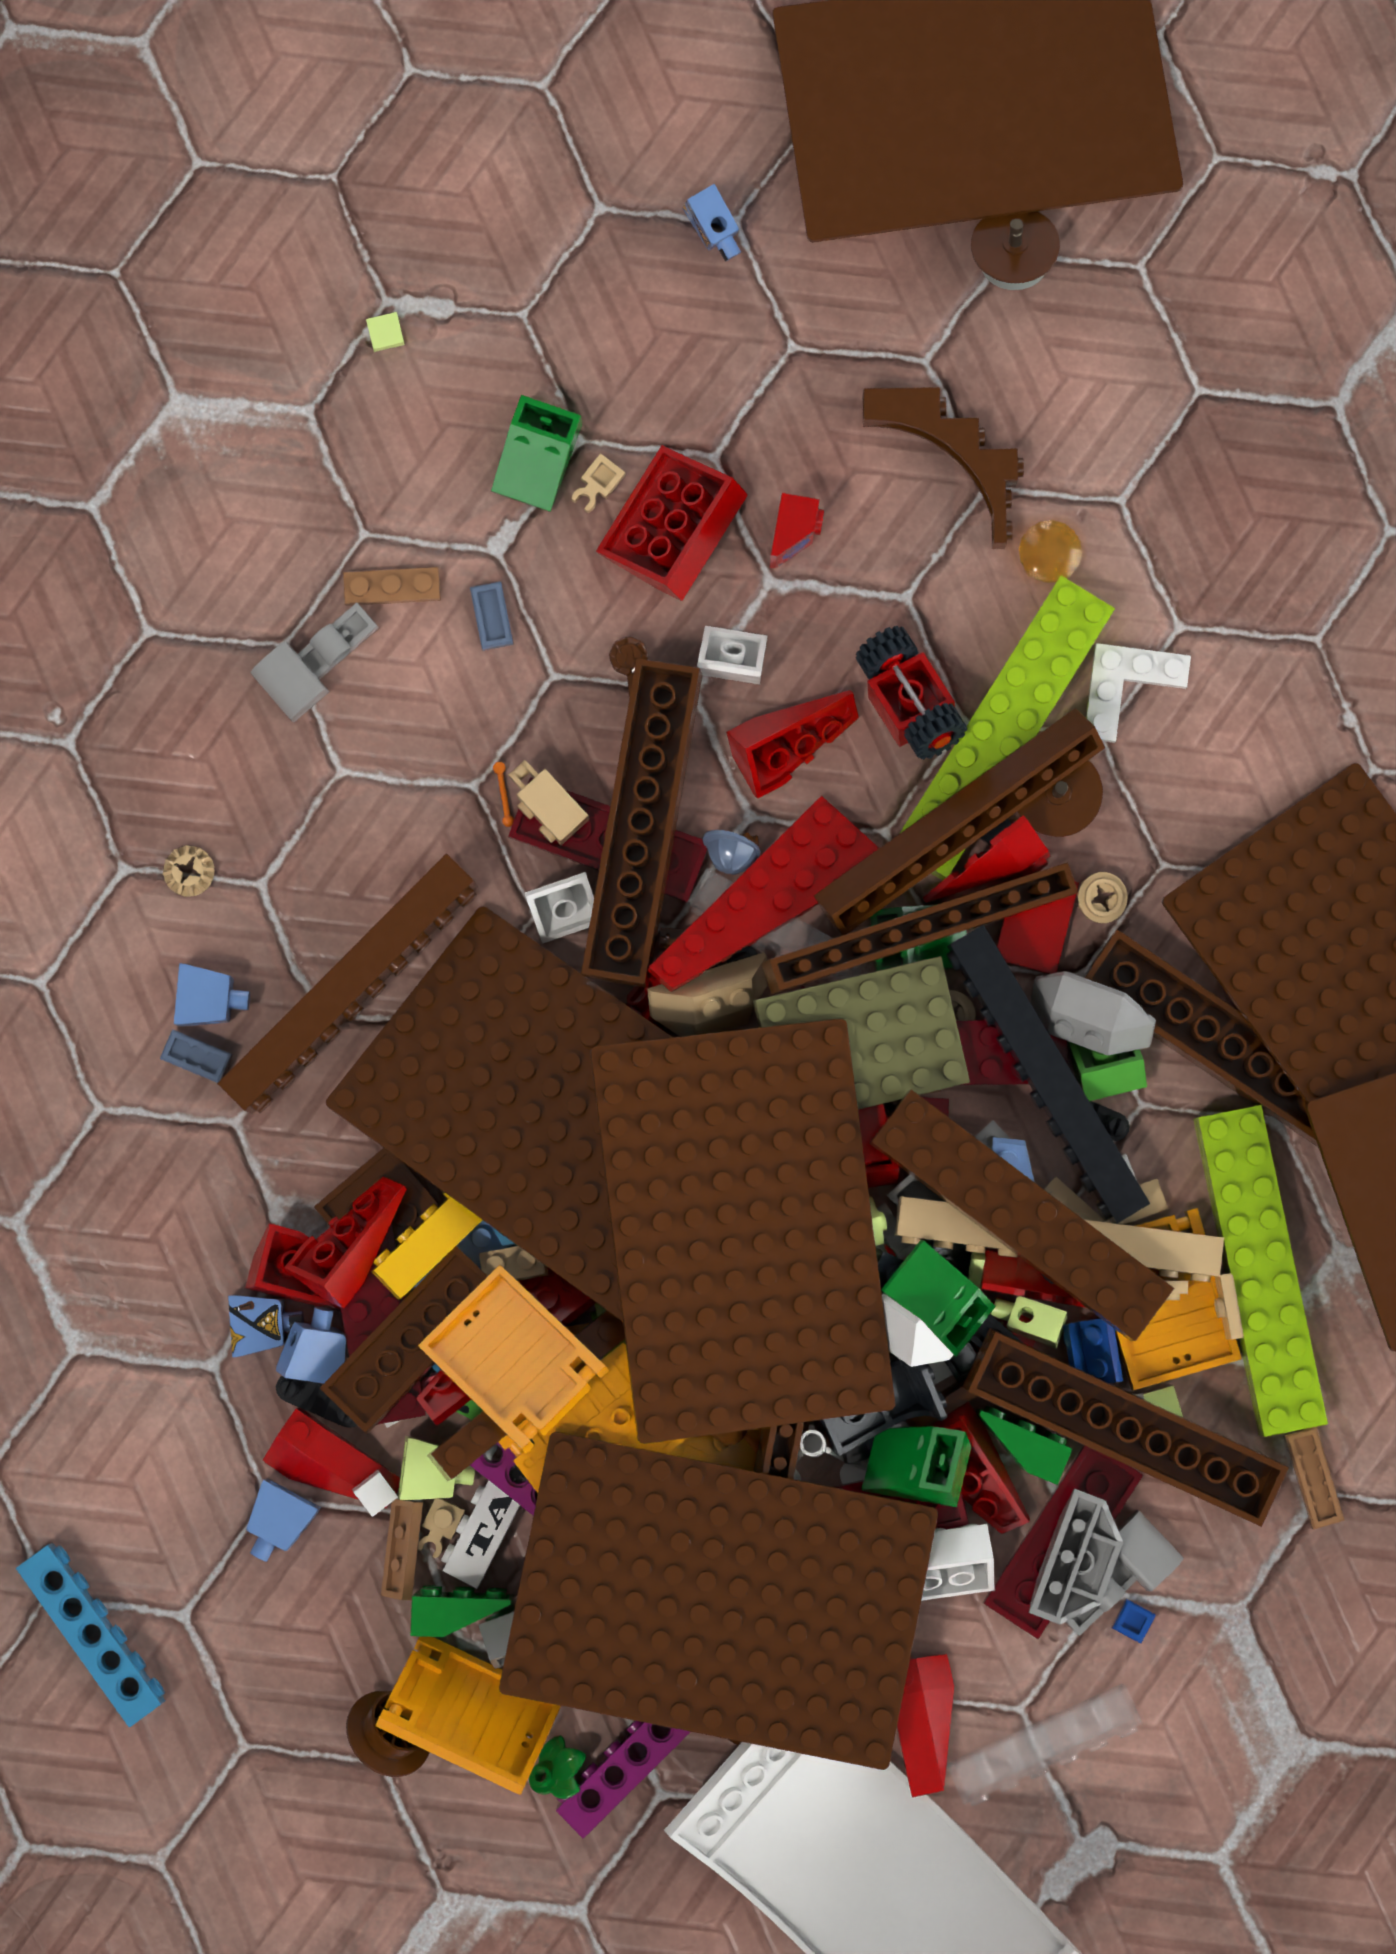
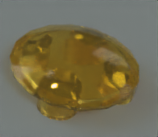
M1054 520L1042 521L1030 527L1023 535L1019 546L1020 562L1025 573L1036 580L1047 583L1057 582L1061 575L1066 579L1071 577L1079 566L1082 555L1081 542L1075 531L1066 524Z

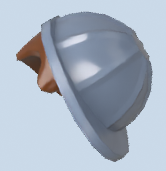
M711 830L703 835V843L708 848L714 867L725 874L736 875L746 871L756 861L761 852L758 836H751L747 832L741 836L730 831Z

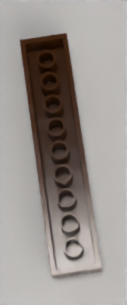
M636 659L581 974L589 979L644 988L649 986L651 973L648 972V968L653 963L703 677L700 668Z
M446 853L217 1084L244 1111L251 1114L255 1111L259 1113L264 1111L273 1101L270 1096L278 1088L282 1090L287 1088L296 1078L293 1073L300 1066L307 1067L319 1055L316 1050L325 1042L330 1044L341 1033L339 1027L346 1019L350 1022L353 1021L364 1010L361 1004L369 996L373 999L376 998L387 986L384 981L392 973L395 976L399 975L409 964L406 959L414 951L418 954L422 952L432 941L429 936L437 928L441 931L445 929L454 919L452 913L460 905L465 908L477 896L475 890L478 888L475 881Z
M1116 930L1083 978L1129 995L1143 1008L1147 1015H1151L1156 1019L1154 1038L1254 1105H1262L1263 1111L1318 1147L1305 1110L1307 1103L1241 1012L1119 930Z
M912 1089L905 1094L869 1142V1144L1130 1341L1138 1339L1175 1289Z
M989 1328L962 1386L972 1394L1261 1527L1289 1467L1281 1462Z

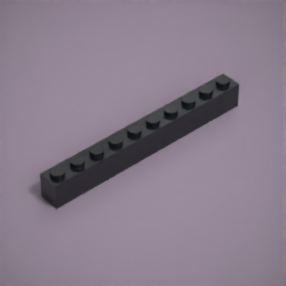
M981 925L948 945L947 948L950 952L946 956L950 964L956 971L961 969L967 979L963 981L965 989L971 998L977 996L983 1006L979 1010L988 1026L992 1024L995 1026L999 1033V1036L996 1037L999 1046L1005 1054L1010 1052L1016 1061L1013 1068L1022 1082L1028 1081L1033 1090L1029 1093L1032 1101L1039 1110L1044 1108L1050 1118L1046 1121L1047 1126L1055 1137L1060 1135L1066 1145L1062 1149L1071 1165L1077 1163L1083 1175L1079 1176V1179L1088 1193L1093 1191L1099 1200L1096 1207L1105 1221L1110 1219L1112 1223L1118 1224L1149 1205V1200L985 926Z

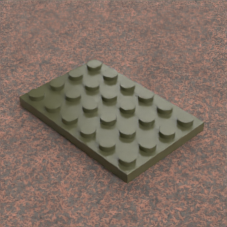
M941 956L753 1000L759 1028L833 1019H844L846 1021L858 1110L900 1100L911 1089L917 1094H924L970 1082Z

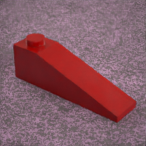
M851 690L752 718L726 733L732 757L754 796L758 799L785 785L793 778L790 774L803 762L808 764L815 758L812 754L825 742L832 743L859 716L854 694Z
M969 1402L949 1413L947 1419L943 1421L938 1420L928 1426L966 1432L971 1444V1451L961 1491L963 1499L973 1506L972 1510L1001 1534L1030 1522V1517L984 1424Z
M947 1654L910 1659L897 1723V1732L912 1798L944 1791L954 1683Z

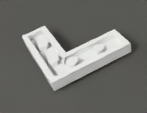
M1096 643L1086 719L1095 726L1101 740L1104 742H1116L1124 681L1186 689L1191 656Z

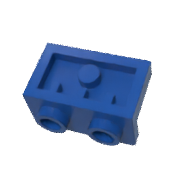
M1101 1318L1064 1324L1063 1339L1067 1348L1069 1365L1108 1383L1123 1381L1116 1334L1113 1327Z

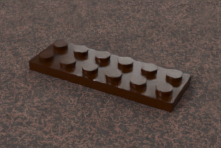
M455 1246L331 1375L320 1389L368 1434L435 1364L418 1345L488 1276Z

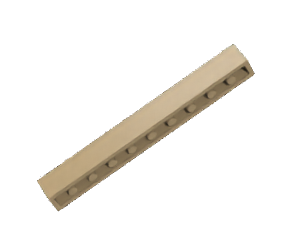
M899 1197L894 1236H901V1243L917 1245L921 1239L934 1241L933 1247L953 1249V1243L966 1245V1251L985 1253L986 1247L998 1249V1255L1017 1258L1015 1253L949 1203ZM1085 1220L1147 1268L1159 1269L1158 1276L1178 1278V1272L1190 1273V1280L1210 1282L1211 1276L1220 1277L1224 1244L1223 1237Z

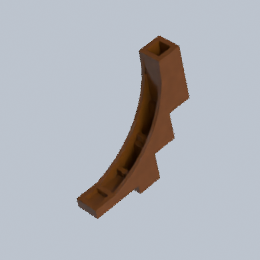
M940 387L864 388L862 395L863 427L889 428L919 436L944 450L955 459L972 478L986 502L991 516L992 549H1005L1007 540H1012L1013 536L1012 521H1007L1006 509H1011L1012 491L1011 489H1006V487H1016L1018 477H1023L1024 460L1023 458H1018V448L979 449V447L985 446V428L979 427V418H941V416H946V397H940Z

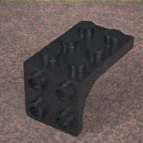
M889 1353L895 1407L889 1411L820 1420L834 1453L841 1456L907 1419L919 1416H931L939 1421L947 1419V1414L944 1410L947 1407V1403L941 1392L936 1390L932 1380L935 1379V1375L930 1365L924 1364L911 1367L894 1354Z

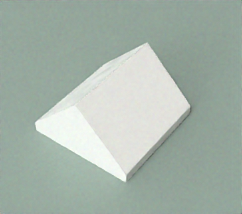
M705 626L697 668H700L703 676L760 685L768 636Z
M586 872L525 892L542 944L589 928L594 896Z
M883 1293L882 1302L888 1349L892 1354L911 1367L951 1359L953 1354L920 1318Z

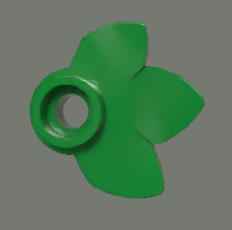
M561 1735L550 1739L541 1749L539 1763L533 1767L529 1776L531 1789L541 1795L551 1793L558 1799H568L580 1792V1788L573 1777L584 1763L586 1754L574 1748H565V1739ZM546 1773L545 1780L541 1782L542 1776Z

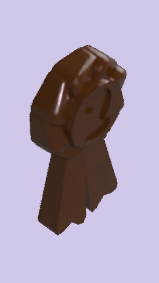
M631 636L616 640L609 653V660L613 669L627 676L629 699L636 659L648 660L649 657L645 644Z

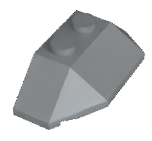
M1067 971L1052 973L1046 976H1036L1034 979L1030 1003L1050 1035L1107 1056L1150 1047L1156 1019L1151 1015H1147L1143 1008L1126 993Z
M1077 1489L1073 1490L1059 1517L1037 1576L1029 1613L1060 1625L1101 1604L1123 1545V1540L1106 1500Z

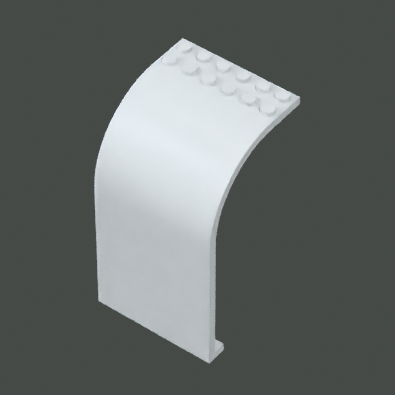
M741 1742L664 1829L671 1839L713 1869L748 1898L806 1954H1082L928 1795L912 1798L907 1775L891 1761L887 1769L880 1770Z

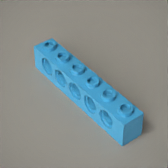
M54 1543L48 1544L19 1565L16 1570L130 1728L166 1701L162 1696L165 1694V1691L156 1678L150 1679L144 1671L146 1664L142 1657L136 1651L131 1653L124 1642L127 1641V1637L118 1625L112 1626L106 1618L108 1610L98 1598L94 1600L87 1589L90 1586L80 1572L74 1573L68 1563L71 1559L64 1548L60 1545L56 1547ZM52 1571L59 1572L63 1577V1585L59 1589L52 1587L49 1583L48 1578ZM70 1598H77L81 1602L82 1611L79 1615L69 1612L67 1603ZM89 1624L97 1625L100 1628L101 1637L99 1641H92L87 1637L86 1629ZM107 1651H114L119 1655L120 1664L117 1668H112L106 1664L105 1654ZM127 1677L137 1680L139 1684L137 1694H130L125 1690L124 1680Z

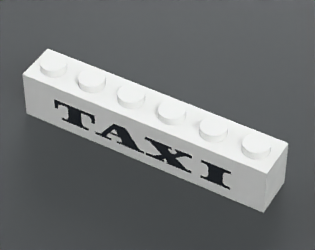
M502 1453L500 1459L494 1456L493 1459H492V1461H499V1460H501V1459H502V1456H503V1453ZM516 1465L511 1468V1476L514 1480L519 1482L527 1480ZM489 1480L485 1488L480 1485L471 1500V1503L476 1505L471 1516L469 1517L464 1514L456 1530L457 1533L461 1534L456 1545L449 1544L441 1559L442 1562L446 1563L443 1569L445 1573L476 1589L480 1586L520 1507L517 1502Z

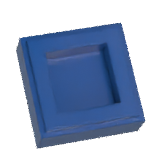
M1125 1599L1111 1628L1142 1643L1156 1614Z

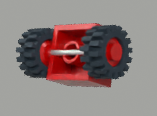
M894 626L892 629L888 627L885 628L883 633L880 631L875 633L876 637L868 638L866 640L867 644H862L859 647L860 650L856 652V660L869 679L867 680L868 698L897 745L901 747L909 743L916 756L923 760L926 757L931 759L935 754L939 756L945 749L947 751L950 750L952 744L956 745L960 742L958 738L965 736L964 732L967 731V727L955 708L954 699L924 652L918 654L916 645L902 626L900 628Z

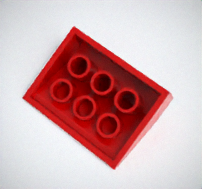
M661 445L596 552L654 588L683 601L748 494L734 478Z

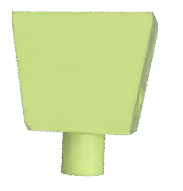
M1017 1296L1015 1303L997 1297L994 1304L996 1307L991 1315L1008 1321L1007 1329L1009 1331L1057 1349L1064 1330L1063 1326L1067 1321L1066 1311L1022 1296ZM1026 1312L1034 1317L1032 1321L1025 1323L1019 1320L1021 1314Z
M405 1436L398 1498L400 1500L453 1497L455 1484L473 1485L475 1469L468 1466L455 1478L447 1481L427 1456L439 1445Z

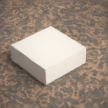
M378 1470L352 1489L372 1517L398 1498Z

